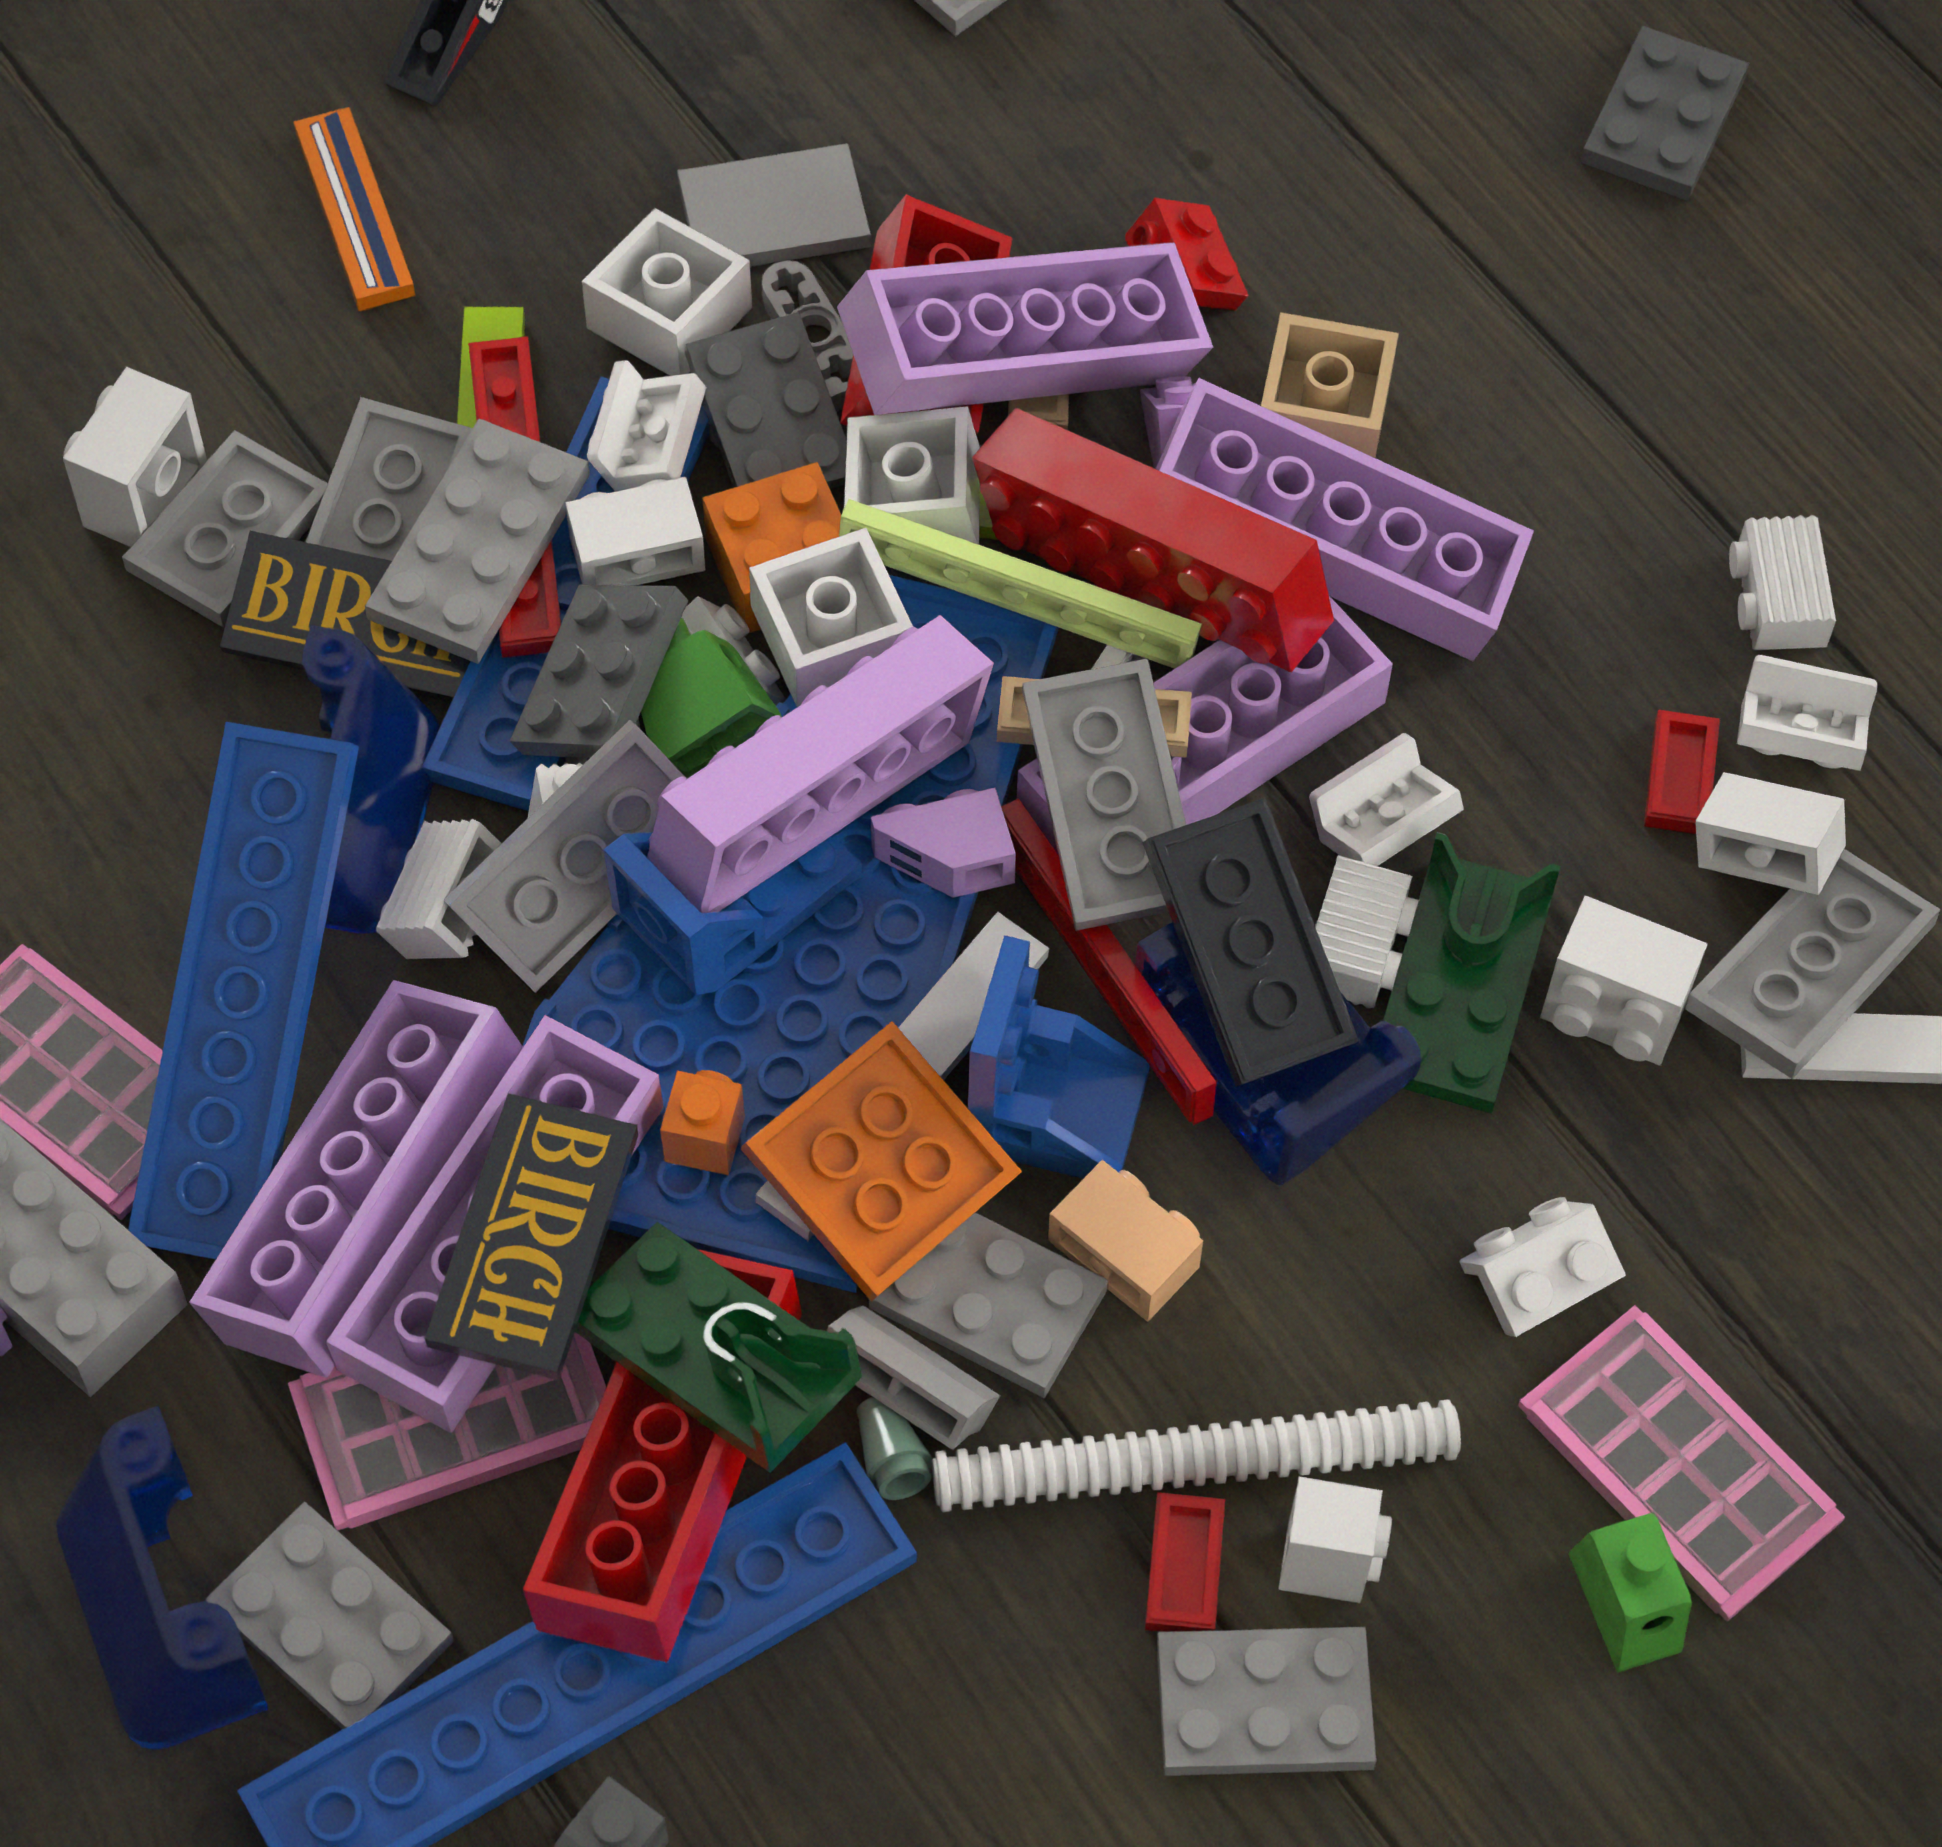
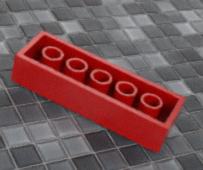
M1018 408L1012 411L972 457L980 483V491L985 499L992 522V531L996 538L1006 547L1012 550L1023 549L1044 559L1054 569L1060 572L1071 571L1092 581L1099 588L1116 594L1119 593L1130 599L1201 623L1200 636L1211 641L1219 639L1242 650L1255 662L1260 664H1267L1269 662L1292 673L1334 622L1316 539Z
M699 1250L800 1321L802 1310L793 1270ZM619 1363L615 1365L527 1578L523 1592L537 1631L667 1663L747 1456Z

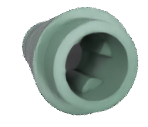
M874 1397L863 1401L858 1406L856 1413L859 1419L868 1478L874 1487L878 1489L880 1496L888 1500L904 1499L920 1492L931 1480L929 1468L932 1464V1457L907 1419Z

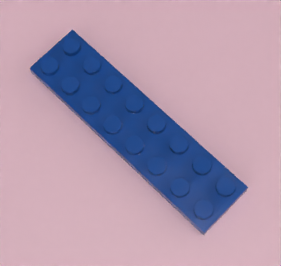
M600 378L566 453L589 462L587 458L589 441L593 436L603 403L604 391L610 379ZM702 405L680 477H686L687 483L710 433L709 420ZM589 462L590 475L575 500H579L591 493H612L615 491ZM567 514L552 538L561 624L578 585H582L569 537ZM498 630L479 664L472 661L469 663L422 766L424 780L529 811L536 768L541 764L547 768H550L553 764L561 767L565 763V757L523 755L510 742L548 653L502 658Z
M231 722L225 723L128 1231L147 1247L217 1259L281 1158L359 746L353 743Z

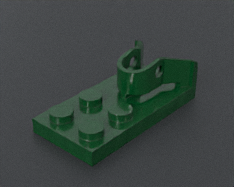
M1437 832L1418 907L1403 951L1369 1066L1367 1079L1492 1114L1561 866L1551 863L1528 878L1457 858L1447 835Z
M656 1222L589 1288L575 1330L581 1337L768 1472H771L862 1378L855 1340L845 1328H842L839 1333L810 1329L659 1222Z

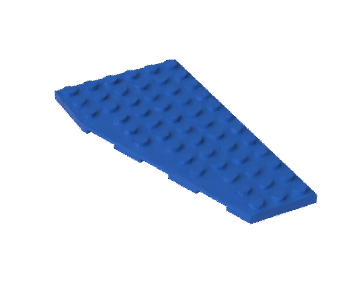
M889 575L913 627L919 629L941 615L994 663L969 743L833 834L862 863L863 875L718 991L695 995L635 931L616 914L607 923L606 929L550 1000L545 998L535 1010L523 1043L524 1047L546 1015L659 1075L664 1107L631 1157L608 1229L642 1237L656 1222H659L698 1250L793 1270L794 1277L854 1293H856L858 1285L814 1234L807 1241L756 1203V1193L766 1183L767 1179L744 1154L741 1148L749 1139L891 1021L899 1027L958 959L978 892L952 898L875 858L871 840V817L880 815L890 807L899 804L919 806L944 800L951 793L963 789L983 791L996 788L1000 805H1005L1024 744L997 742L1002 677L1044 679L1059 627L955 590ZM791 694L784 703L779 702L776 705L782 717L797 708ZM700 1070H710L728 1076L734 1083L742 1084L745 1119L729 1175L665 1162L660 1129L677 1071L695 1074Z

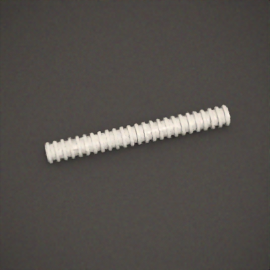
M1440 1400L1436 1408H1431L1429 1402H1419L1417 1410H1410L1408 1404L1397 1405L1396 1412H1389L1387 1406H1380L1376 1408L1375 1414H1368L1366 1408H1360L1355 1410L1354 1416H1347L1345 1410L1335 1411L1334 1418L1328 1419L1325 1413L1320 1412L1314 1413L1313 1420L1308 1421L1301 1414L1293 1415L1292 1422L1288 1423L1284 1422L1283 1417H1273L1271 1424L1264 1425L1261 1419H1252L1249 1427H1242L1240 1421H1231L1229 1429H1221L1219 1423L1209 1424L1208 1431H1200L1198 1425L1188 1426L1187 1433H1179L1177 1427L1167 1428L1166 1435L1158 1436L1157 1430L1152 1429L1147 1430L1146 1436L1137 1438L1136 1433L1132 1431L1126 1432L1125 1438L1116 1440L1114 1434H1105L1104 1440L1100 1442H1095L1093 1436H1084L1083 1442L1080 1444H1074L1072 1438H1063L1061 1446H1052L1051 1440L1041 1441L1040 1448H1031L1029 1442L1020 1443L1019 1450L1011 1451L1008 1444L999 1445L998 1452L989 1453L988 1447L984 1446L978 1447L977 1454L968 1455L967 1450L964 1448L957 1449L956 1456L946 1457L945 1451H936L935 1458H932L936 1504L937 1506L940 1505L942 1512L951 1511V1504L961 1503L962 1509L967 1510L972 1509L973 1502L982 1501L983 1506L987 1508L993 1507L994 1500L1003 1499L1005 1505H1014L1015 1498L1024 1497L1026 1503H1035L1036 1496L1045 1495L1047 1501H1056L1057 1493H1067L1069 1499L1078 1498L1079 1491H1088L1090 1497L1099 1496L1100 1489L1106 1488L1109 1489L1110 1494L1114 1495L1120 1494L1121 1487L1129 1486L1131 1492L1134 1493L1141 1492L1142 1485L1151 1484L1152 1490H1162L1163 1483L1172 1482L1174 1488H1183L1185 1480H1193L1195 1486H1203L1206 1478H1214L1216 1484H1222L1226 1482L1227 1476H1235L1236 1481L1242 1482L1247 1480L1248 1474L1254 1473L1257 1479L1262 1480L1267 1479L1269 1472L1273 1471L1277 1472L1278 1477H1288L1290 1470L1297 1469L1299 1475H1309L1312 1467H1318L1320 1473H1330L1332 1465H1339L1341 1471L1352 1470L1353 1463H1360L1362 1469H1369L1373 1467L1374 1461H1381L1384 1467L1394 1465L1395 1459H1402L1405 1465L1414 1464L1416 1457L1420 1456L1427 1463L1435 1462L1437 1455L1443 1454L1445 1460H1456L1460 1452L1461 1436L1455 1407L1452 1406L1450 1400Z

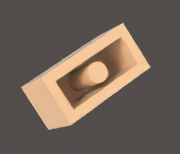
M1101 1160L1050 1213L1048 1241L1076 1264L1108 1279L1107 1289L1147 1322L1200 1266L1203 1240L1200 1238L1194 1224L1178 1211L1171 1210L1168 1213L1149 1197L1148 1190L1136 1176L1126 1170L1117 1172L1104 1160Z

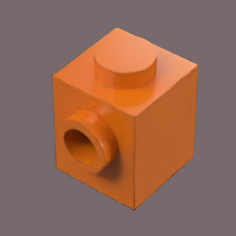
M700 1070L695 1074L677 1071L660 1129L665 1162L729 1175L745 1119L742 1084L734 1083L728 1076L715 1071Z

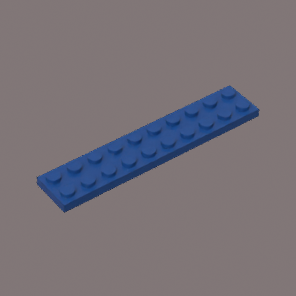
M845 1442L726 1510L667 1663L537 1631L534 1621L237 1791L267 1847H429L917 1562V1552Z

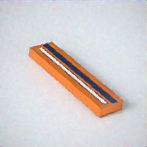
M347 107L294 121L297 139L358 311L415 296L413 281L350 108Z

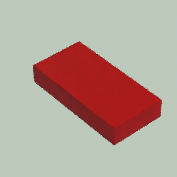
M1658 709L1654 726L1644 826L1696 834V819L1713 792L1720 725L1719 718Z
M1157 1492L1145 1630L1159 1632L1215 1631L1225 1499Z

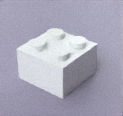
M656 208L582 281L587 329L670 376L688 374L691 371L684 354L686 344L729 332L752 309L750 261Z
M128 367L125 368L113 386L110 385L103 390L97 401L95 413L82 431H77L70 437L63 455V461L83 527L131 547L207 462L190 393Z
M968 406L848 418L844 508L848 499L979 545L980 483L972 457L980 449Z
M867 528L749 568L751 608L797 707L802 704L804 699L814 689L822 685L830 687L847 676L850 669L859 660L866 656L875 658L892 647L895 640L905 630L913 627Z
M1585 896L1557 958L1540 1018L1552 1022L1557 1029L1575 1037L1587 1036L1610 1045L1620 1055L1635 1061L1647 1060L1661 1065L1687 1004L1707 943Z

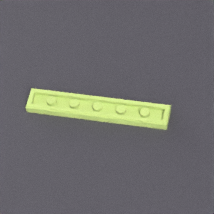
M848 499L842 512L839 537L867 528L885 566L1143 658H1148L1174 669L1194 656L1201 623Z

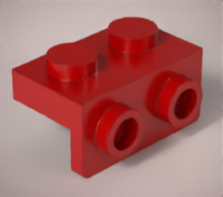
M1154 198L1126 233L1125 239L1129 247L1175 243L1198 306L1237 310L1249 296L1237 270V265L1218 227L1216 217L1209 205Z

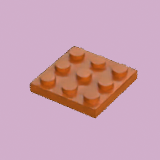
M893 1021L749 1139L741 1148L744 1154L871 1302L1022 1172Z

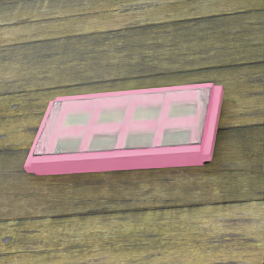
M21 944L0 965V1119L111 1215H115L122 1220L133 1208L163 1050L34 950L28 949Z
M1635 1305L1519 1401L1518 1406L1526 1413L1527 1419L1625 1520L1648 1513L1656 1515L1684 1581L1716 1614L1719 1613L1727 1622L1836 1528L1845 1518L1825 1492L1646 1312L1642 1313Z
M576 1332L574 1333L559 1380L496 1365L452 1434L337 1371L336 1366H334L328 1378L307 1373L301 1375L300 1379L288 1383L337 1531L347 1527L352 1529L581 1450L606 1389L590 1342Z

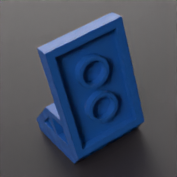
M653 832L623 834L603 849L612 909L695 995L718 991L863 875L862 863L832 835L719 912L700 913L647 858L650 848L649 838Z
M1004 935L970 1049L968 1109L1014 1162L1084 1179L1101 1160H1104L1119 1172L1124 1168L1148 1080L1150 1065L1146 1059L1080 1016L1038 1006L1037 1000L1033 998L1039 969L1029 967L1030 941Z

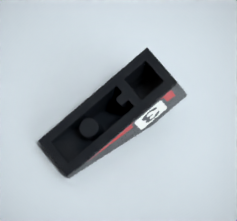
M420 0L383 83L436 107L501 18L509 0Z

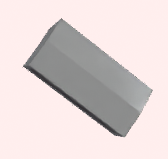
M864 1305L848 1310L829 1325L828 1332L839 1333L842 1328H845L855 1340L862 1378L855 1385L952 1450L969 1435L981 1430L1000 1397L999 1394Z

